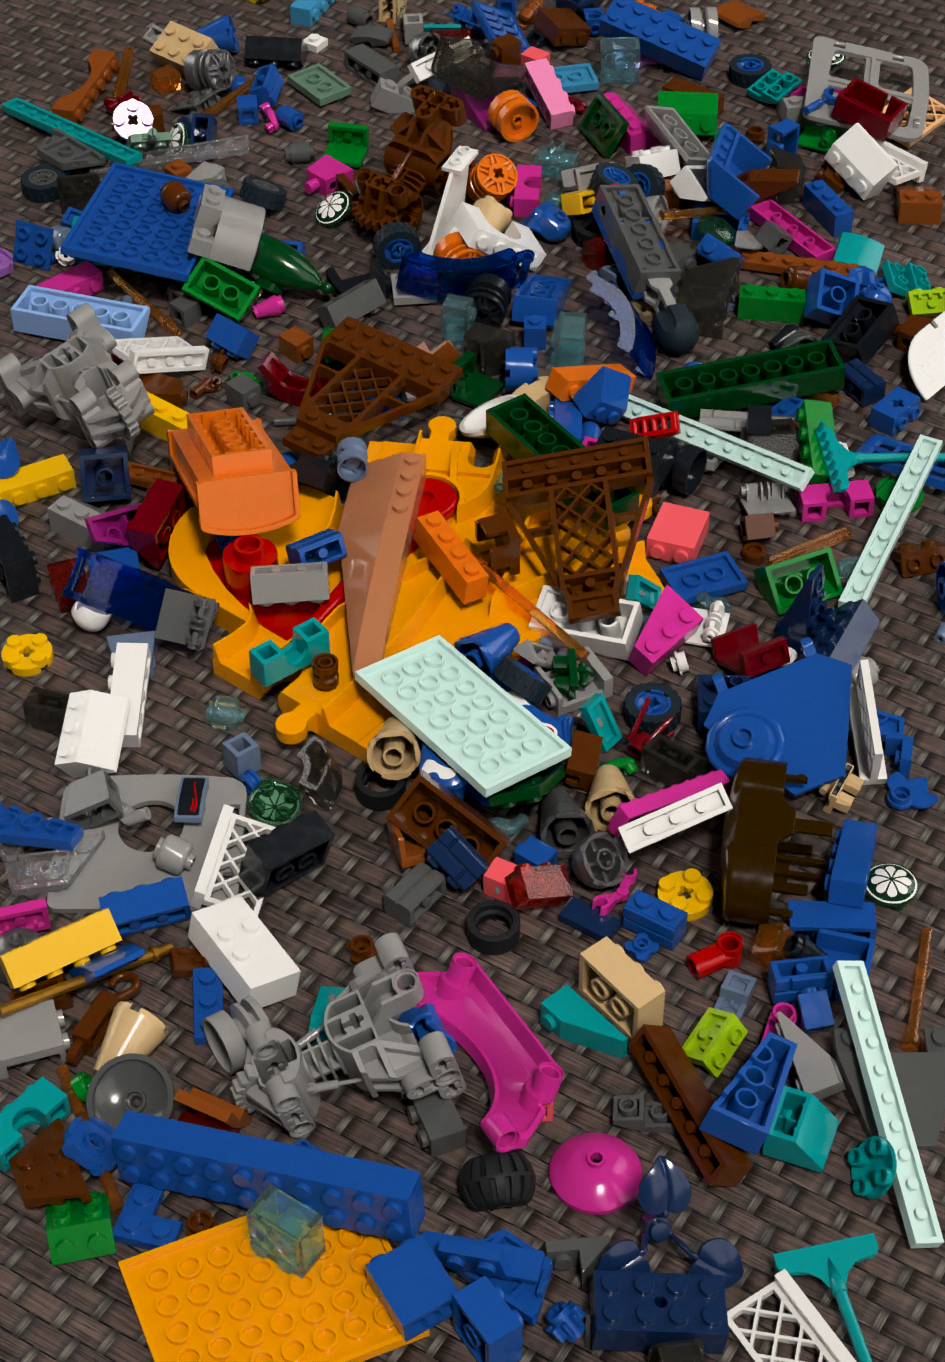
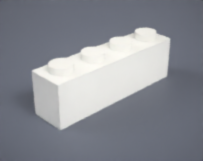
M117 643L116 652L111 654V667L114 669L113 675L108 677V690L111 691L110 694L131 700L122 747H141L152 657L148 643Z

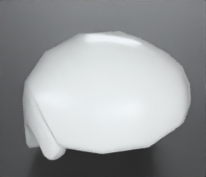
M77 601L71 610L75 623L85 631L98 632L104 629L112 616V613L106 615V608L97 609L86 601Z

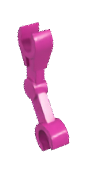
M634 868L632 875L622 874V876H626L620 882L617 891L612 894L595 896L591 909L593 910L597 906H601L599 916H606L617 903L628 900L629 888L635 884L637 879L636 868Z

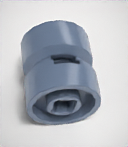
M347 437L341 440L336 449L337 472L345 481H359L368 473L367 445L357 437Z

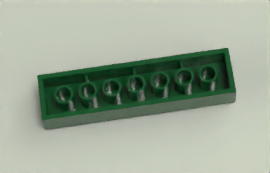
M826 339L656 372V395L662 408L672 412L677 411L680 415L690 419L700 417L701 409L730 411L746 408L748 405L767 404L791 397H802L843 389L846 367L832 340Z
M525 393L486 410V433L515 459L586 447ZM632 487L613 490L611 492L613 512L623 513L638 510L640 494ZM589 494L585 498L593 503L599 494ZM572 497L566 498L562 502L568 507L575 499ZM605 500L599 506L606 510ZM580 503L574 511L583 515L589 507ZM594 511L588 520L596 524L602 515ZM608 521L602 527L606 531H609ZM626 522L618 523L615 527H617V526H619V525H621V524H624V523H626Z

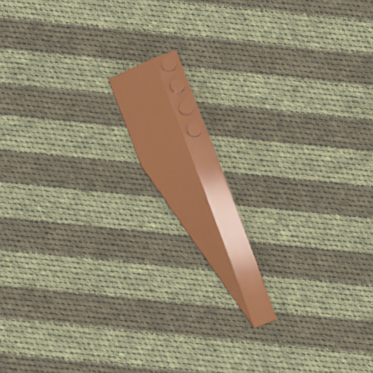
M402 452L369 462L367 475L363 479L351 482L338 532H341L347 551V556L341 558L353 676H355V671L384 659L426 481V454Z

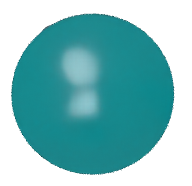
M871 1136L865 1139L858 1148L853 1147L850 1150L848 1162L851 1165L853 1192L867 1199H877L890 1189L896 1175L897 1159L894 1148L887 1139L881 1136Z

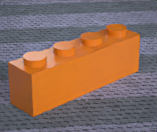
M620 363L552 367L545 388L560 401H574L572 399L574 395L602 366H605L631 377L629 394H631L636 376Z
M435 511L417 517L414 540L461 602L466 604L484 598L486 596L489 575L441 513Z

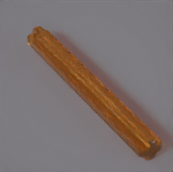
M133 47L124 48L112 95L113 98H119L125 94L135 54Z

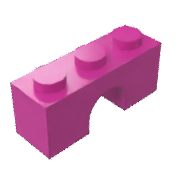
M517 165L518 181L510 195V208H514V217H528L534 208L539 206L542 165Z
M868 479L849 481V487L846 491L833 493L830 483L811 484L806 486L803 493L797 491L795 505L802 523L825 521L826 510L830 507H839L845 510L848 518L869 517L873 513L875 497Z

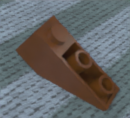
M750 169L736 177L760 196L754 203L757 204L764 198L773 197L780 191L796 186L799 181L800 170Z

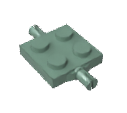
M150 128L147 133L130 134L126 146L141 152L142 156H146L150 152H152V155H160L167 150L172 140L171 132H157L155 128Z

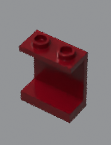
M751 623L711 638L714 662L739 675H750V677L790 662L787 638L779 636L760 643L756 623Z

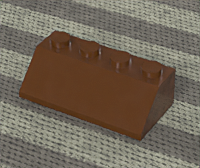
M424 770L418 774L386 816L389 821L426 849L452 824L489 864L493 862L510 839L509 835ZM480 877L476 879L472 884L475 885L476 882L480 879Z

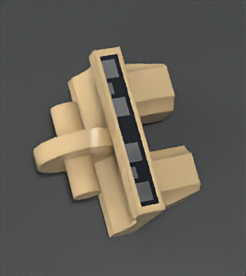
M846 764L845 777L818 787L820 794L830 793L829 799L822 811L830 814L832 809L835 808L846 814L848 813L855 797L843 792V790L857 796L864 782L863 779L852 774L853 765Z

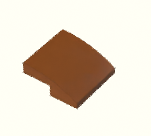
M740 0L729 1L717 7L718 18L737 28H750L752 21L764 22L766 16L763 12Z
M195 1087L192 1088L190 1093L178 1089L173 1099L185 1107L233 1128L245 1127L253 1119L245 1109Z

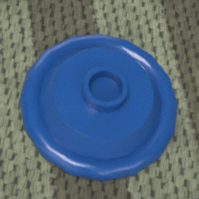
M739 708L726 712L714 721L706 736L705 751L708 761L716 771L721 769L729 779L733 780L743 758L751 757L780 761L784 755L786 740L780 724L770 714L756 708Z

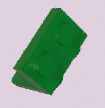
M329 122V144L324 155L327 154L350 168L361 167L370 147L369 125Z
M89 1192L92 1201L82 1203L81 1198L65 1199L64 1205L52 1206L48 1204L46 1206V1233L52 1266L116 1253L108 1193Z

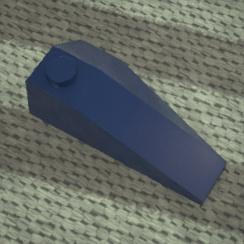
M818 564L811 573L782 620H778L774 629V633L777 634L776 638L779 636L787 638L788 647L794 649L798 654L802 651L800 641L811 636V630L818 624L821 619L820 615L827 609V602L822 601L826 595V590L822 589L825 582L824 565Z

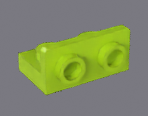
M935 287L931 290L913 289L908 291L904 299V305H908L910 315L937 317L945 311V288Z
M709 1007L682 1048L691 1063L705 1067L711 1076L718 1078L748 1031L734 1013Z

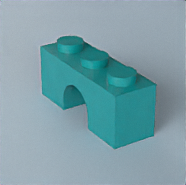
M314 617L292 628V640L285 648L280 649L270 639L249 650L251 674L265 687L312 664V660L316 655L330 653L329 631Z
M43 1076L34 1084H30L16 1100L7 1104L0 1113V1170L4 1173L11 1167L9 1159L25 1146L23 1135L19 1133L23 1128L30 1125H38L45 1129L55 1119L60 1118L63 1121L71 1114L68 1095Z

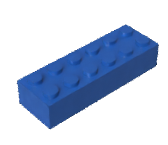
M613 0L601 19L598 34L699 81L703 80L715 60L721 43V39L635 0Z

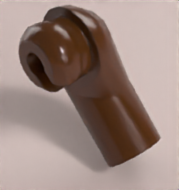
M218 376L203 378L189 391V394L196 400L203 393L216 392L221 388L222 380Z

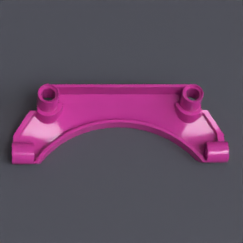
M455 953L447 972H416L425 992L423 999L416 1004V1007H421L425 1003L434 1004L441 1022L445 1023V1029L448 1034L472 1057L482 1071L490 1091L491 1103L490 1111L482 1119L480 1128L496 1150L504 1153L510 1150L525 1148L545 1116L547 1110L543 1104L552 1103L555 1100L565 1073L484 972L477 960L466 953Z

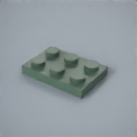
M320 63L287 75L289 84L319 106L328 105L330 102L343 99L352 94V87Z

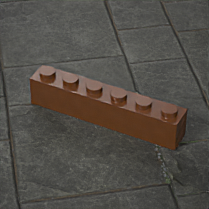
M643 1024L629 1042V1048L708 1185L736 1187L753 1165L743 1149L699 1130L710 1107L714 1104L713 1098L670 1026Z

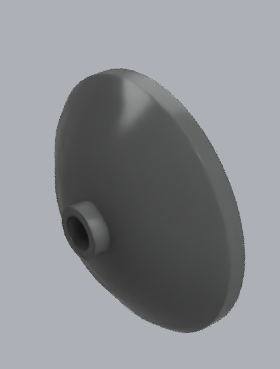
M136 1053L117 1056L106 1062L96 1072L89 1085L86 1099L89 1120L91 1117L98 1118L116 1129L127 1110L171 1119L175 1108V1101L173 1100L175 1097V1087L168 1071L155 1059ZM141 1097L142 1103L136 1108L134 1105L135 1099Z

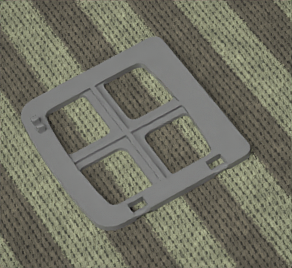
M818 36L814 38L804 107L818 99L822 100V94L826 88L843 90L851 82L850 80L829 75L831 62L835 54L862 59L865 61L864 82L888 93L887 101H890L891 96H894L908 103V106L911 107L908 125L906 127L898 126L888 138L910 143L921 139L929 102L928 67L924 62L913 57L895 55L891 52L848 42L834 41V39ZM884 64L910 71L912 76V94L880 87L878 84L880 65ZM823 103L822 107L807 115L803 112V116L808 120L846 129L852 127V125L832 116V111L825 103Z

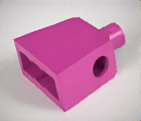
M326 154L307 168V182L303 184V188L308 194L315 191L323 196L334 193L336 189V174L344 173L354 185L353 169Z

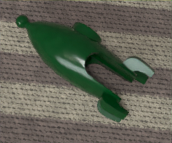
M263 232L258 244L259 256L257 261L252 264L251 270L246 271L238 268L256 279L255 284L278 295H282L284 291L308 292L321 289L323 294L328 295L333 290L331 283L322 282L319 273L302 253L289 244ZM215 261L226 268L229 267L231 271L237 269V267Z

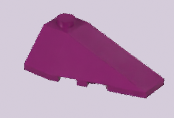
M140 503L84 519L93 543L130 546L126 527L128 522L133 520L136 515V510Z

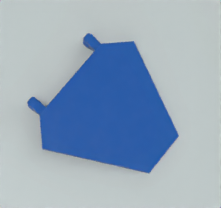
M810 637L800 641L801 649L806 658L728 689L722 673L713 675V685L718 695L704 723V727L709 731L715 720L726 712L739 708H756L770 714L780 724L786 740L784 755L780 760L788 762L786 774H804L808 777L807 784L785 782V790L794 797L843 778L846 774L852 665L818 654Z

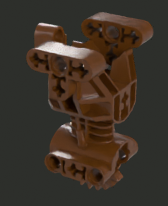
M424 85L415 86L411 90V98L416 115L403 112L390 127L395 137L387 144L384 153V167L388 174L383 175L367 168L359 169L354 174L359 200L351 202V209L355 221L359 222L360 227L365 226L367 231L373 227V231L376 233L382 226L390 222L401 221L403 223L407 222L416 230V227L422 220L424 208L423 199L420 194L423 193L436 199L443 196L450 172L442 171V166L452 155V126L458 127L466 122L464 105L461 99ZM474 161L469 165L468 173L476 166Z

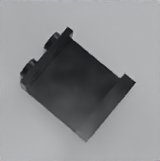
M374 257L370 258V273L341 280L334 268L326 269V282L332 284L333 290L331 295L333 298L365 280L375 278L385 299L390 298V289H392L391 279L385 275L383 267L378 265Z

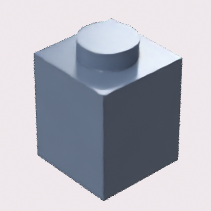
M245 732L222 743L224 766L236 778L240 774H244L248 769H252L255 772L262 769L260 746Z

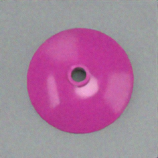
M584 1133L566 1140L554 1152L549 1166V1180L555 1195L569 1208L589 1215H605L621 1210L636 1197L642 1180V1166L635 1151L623 1140L605 1133ZM593 1160H598V1161H601V1162L595 1163V1162H592V1161H593Z

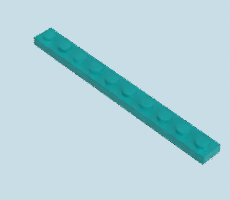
M18 97L1 105L3 112L48 133L53 134L55 128L62 130L106 156V159L112 162L134 166L143 160L141 152Z

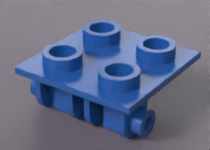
M456 4L453 6L451 14L446 13L447 16L452 18L451 22L460 24L462 28L468 31L473 30L475 33L485 37L481 27L476 25L478 21L472 10L464 7L462 4Z
M17 219L13 261L50 271V265L57 262L55 253L52 252L54 229Z

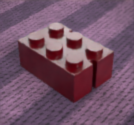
M855 77L847 85V88L845 87L837 95L831 115L852 126L859 123L871 136L884 142L902 123L908 103L891 96L884 114L883 109L889 94Z

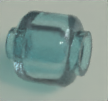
M217 695L213 701H208L206 721H210L212 728L234 731L238 723L244 722L245 708L241 707L238 698Z

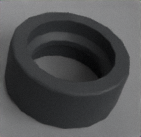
M368 763L364 764L355 776L357 800L371 810L383 811L392 809L406 791V778L390 780L396 783V785L388 791H372L365 786L373 780L384 778L375 770L373 772Z
M487 900L478 903L470 910L467 916V939L470 945L478 952L487 955H500L509 952L517 945L520 939V916L517 910L509 903L499 900ZM487 920H500L507 923L510 929L504 934L489 936L481 933L477 926Z

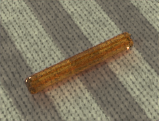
M843 526L769 556L767 558V565L814 550L835 546L851 539L852 532L847 526Z

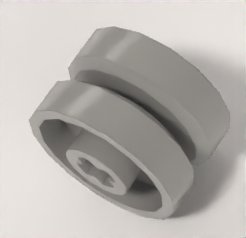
M689 7L686 24L718 38L717 7H705L703 18L699 7Z

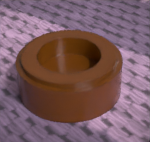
M747 543L742 548V559L751 565L761 564L766 559L767 550L760 543Z

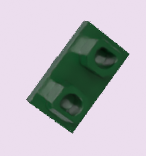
M573 648L567 649L566 656H553L552 673H566V676H554L553 684L561 694H567L568 701L576 699L578 683L582 688H585L595 677L594 670L587 667L586 663H579V667H577L576 650Z

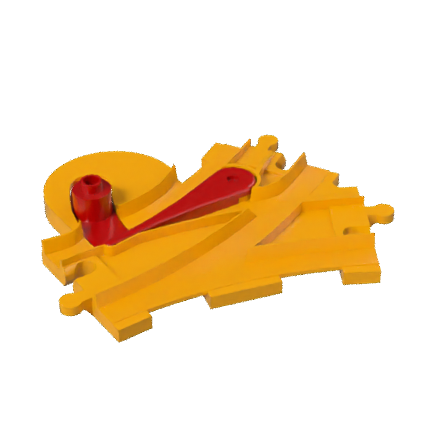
M438 416L430 420L428 424L429 439L422 438V430H420L416 444L369 441L367 449L368 463L402 452L426 454V481L417 517L439 511L485 571L480 553L496 546L494 545V538L480 542L476 540L475 521L494 515V506L504 504L520 534V574L510 576L506 568L490 572L486 571L489 575L486 596L463 604L414 540V527L384 659L438 635L442 636L453 646L462 637L502 623H509L517 628L520 636L518 645L525 640L539 643L541 634L549 636L548 633L532 630L528 626L543 585L556 587V585L509 512L504 499L501 462L516 459L499 445L494 452L493 464L491 466H474L476 449L471 442L453 441L456 437V422L454 419L446 416ZM298 484L300 518L271 531L241 535L226 546L223 554L218 549L214 534L201 530L198 510L194 507L188 509L178 520L170 536L168 553L171 576L176 591L216 599L211 622L231 633L212 644L214 674L258 700H261L277 685L284 682H292L278 696V705L283 713L275 722L278 740L285 744H298L307 737L308 731H313L368 763V744L384 722L394 715L355 680V676H353L341 558L328 563L330 600H325L321 603L300 601L294 605L274 603L266 607L259 604L253 605L250 582L252 566L290 564L286 545L326 529L338 531L344 510L338 491H335L334 498L318 489ZM640 494V495H639V506H640V503H641V499H642L643 494ZM651 498L648 503L644 520L648 519L652 514ZM550 502L515 508L527 529L552 524ZM557 508L558 517H560L564 511ZM569 516L563 524L571 528L577 520ZM631 521L615 527L620 563L623 562L631 532L627 524ZM583 524L577 533L585 537L591 528ZM560 529L561 539L564 537L566 532ZM596 533L590 541L599 545L605 537ZM554 535L534 538L554 572L558 575ZM572 537L566 546L574 550L580 541ZM638 541L628 574H638L662 587V594L664 586L646 560L645 541ZM610 542L605 548V550L612 554ZM586 545L579 554L588 558L594 550ZM563 551V559L565 560L569 554ZM600 554L594 563L602 567L608 558ZM575 558L568 567L577 571L583 563ZM589 567L586 571H592L593 569ZM621 594L620 599L627 600L626 596ZM314 617L329 631L330 654L337 657L339 664L338 685L329 690L317 688L313 683L314 671L312 664L265 687L251 674L249 650L270 639L280 649L285 648L292 640V628ZM513 650L509 657L515 658L521 655Z

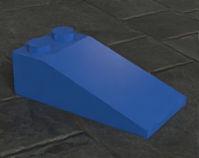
M530 274L513 295L511 321H518V324L524 325V316L539 315L546 316V328L555 326L560 318L573 279Z

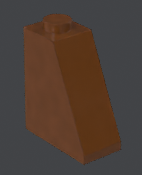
M161 373L139 374V378L142 380L147 392L182 410L184 403H188V390H184L183 380Z

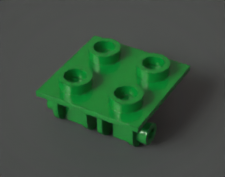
M807 124L799 136L798 146L827 153L832 144L845 132L841 131V127L829 125L826 128Z

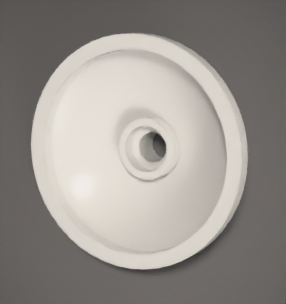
M511 394L497 397L472 410L459 425L462 435L469 438H490L486 433V410L519 395Z

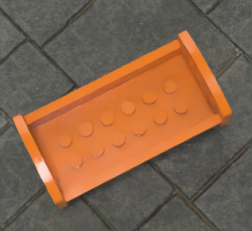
M243 407L186 414L187 429L166 430L170 469L173 472H178L198 510L199 525L203 532L225 536L258 534L286 526L300 518L297 471L291 469L263 429L260 418L251 420Z

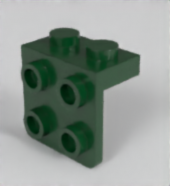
M467 350L453 363L463 368V376L450 388L448 398L477 408L492 400L504 389L502 381L475 371V353Z

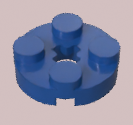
M77 1117L64 1132L62 1152L66 1157L74 1159L78 1164L88 1169L92 1175L102 1176L105 1172L111 1171L117 1166L111 1140L115 1129L98 1118L91 1117L89 1121L81 1120L82 1117Z

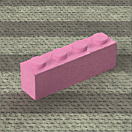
M547 58L524 63L523 78L550 130L573 125V116L576 114L573 104H570L566 91H563L561 81L556 77L554 67L549 64Z

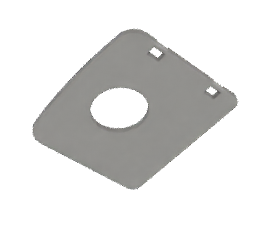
M175 774L110 776L118 786L121 800L130 805L134 810L146 805H163L175 810L182 777H209V789L205 799L206 810L202 823L184 822V828L180 835V838L193 844L192 854L196 855L194 863L190 870L184 869L179 875L157 867L155 864L156 858L152 857L153 852L134 850L121 840L119 828L122 822L114 818L83 831L84 835L73 851L54 850L47 895L49 910L54 913H95L101 910L99 897L106 896L110 892H122L133 889L137 885H149L161 882L168 877L176 878L182 876L190 905L223 805L226 804L234 807V809H239V815L245 817L247 808L246 787L241 781L231 777ZM70 784L65 788L59 819L66 821L64 810ZM234 824L233 828L238 836H243L245 827ZM237 845L226 848L231 858L242 855ZM242 862L236 863L239 870L241 869ZM230 866L219 870L223 878L224 876H235ZM240 882L229 885L234 896L239 894ZM222 888L211 894L212 898L221 901L228 899ZM201 905V908H200V909H203V908H206V907H209V906ZM190 906L191 913L200 910Z

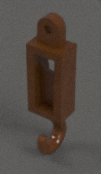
M121 971L110 978L108 983L110 987H115L116 983L123 979L130 980L132 986L116 994L104 990L100 992L71 1033L73 1044L66 1054V1062L77 1065L84 1055L92 1058L103 1042L116 1004L134 997L139 992L141 980L137 974L132 971Z

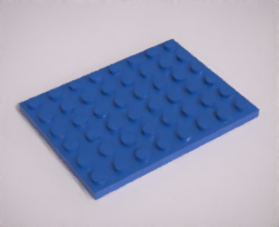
M113 162L62 243L60 254L68 255L71 258L89 260L93 263L99 262L111 265L112 267L130 269L134 272L148 273L156 277L170 278L178 282H188L191 273L201 256L187 252L194 224L195 209L204 185L215 184ZM169 181H179L190 191L192 200L187 211L172 213L162 203L160 194L164 184ZM219 186L221 189L226 190L225 196L234 197L233 188Z

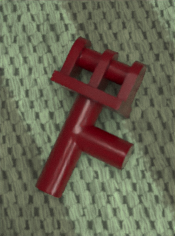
M129 90L119 98L105 97L104 104L107 105L106 111L111 113L124 101L135 99L143 103V100L140 96L133 95L132 91Z

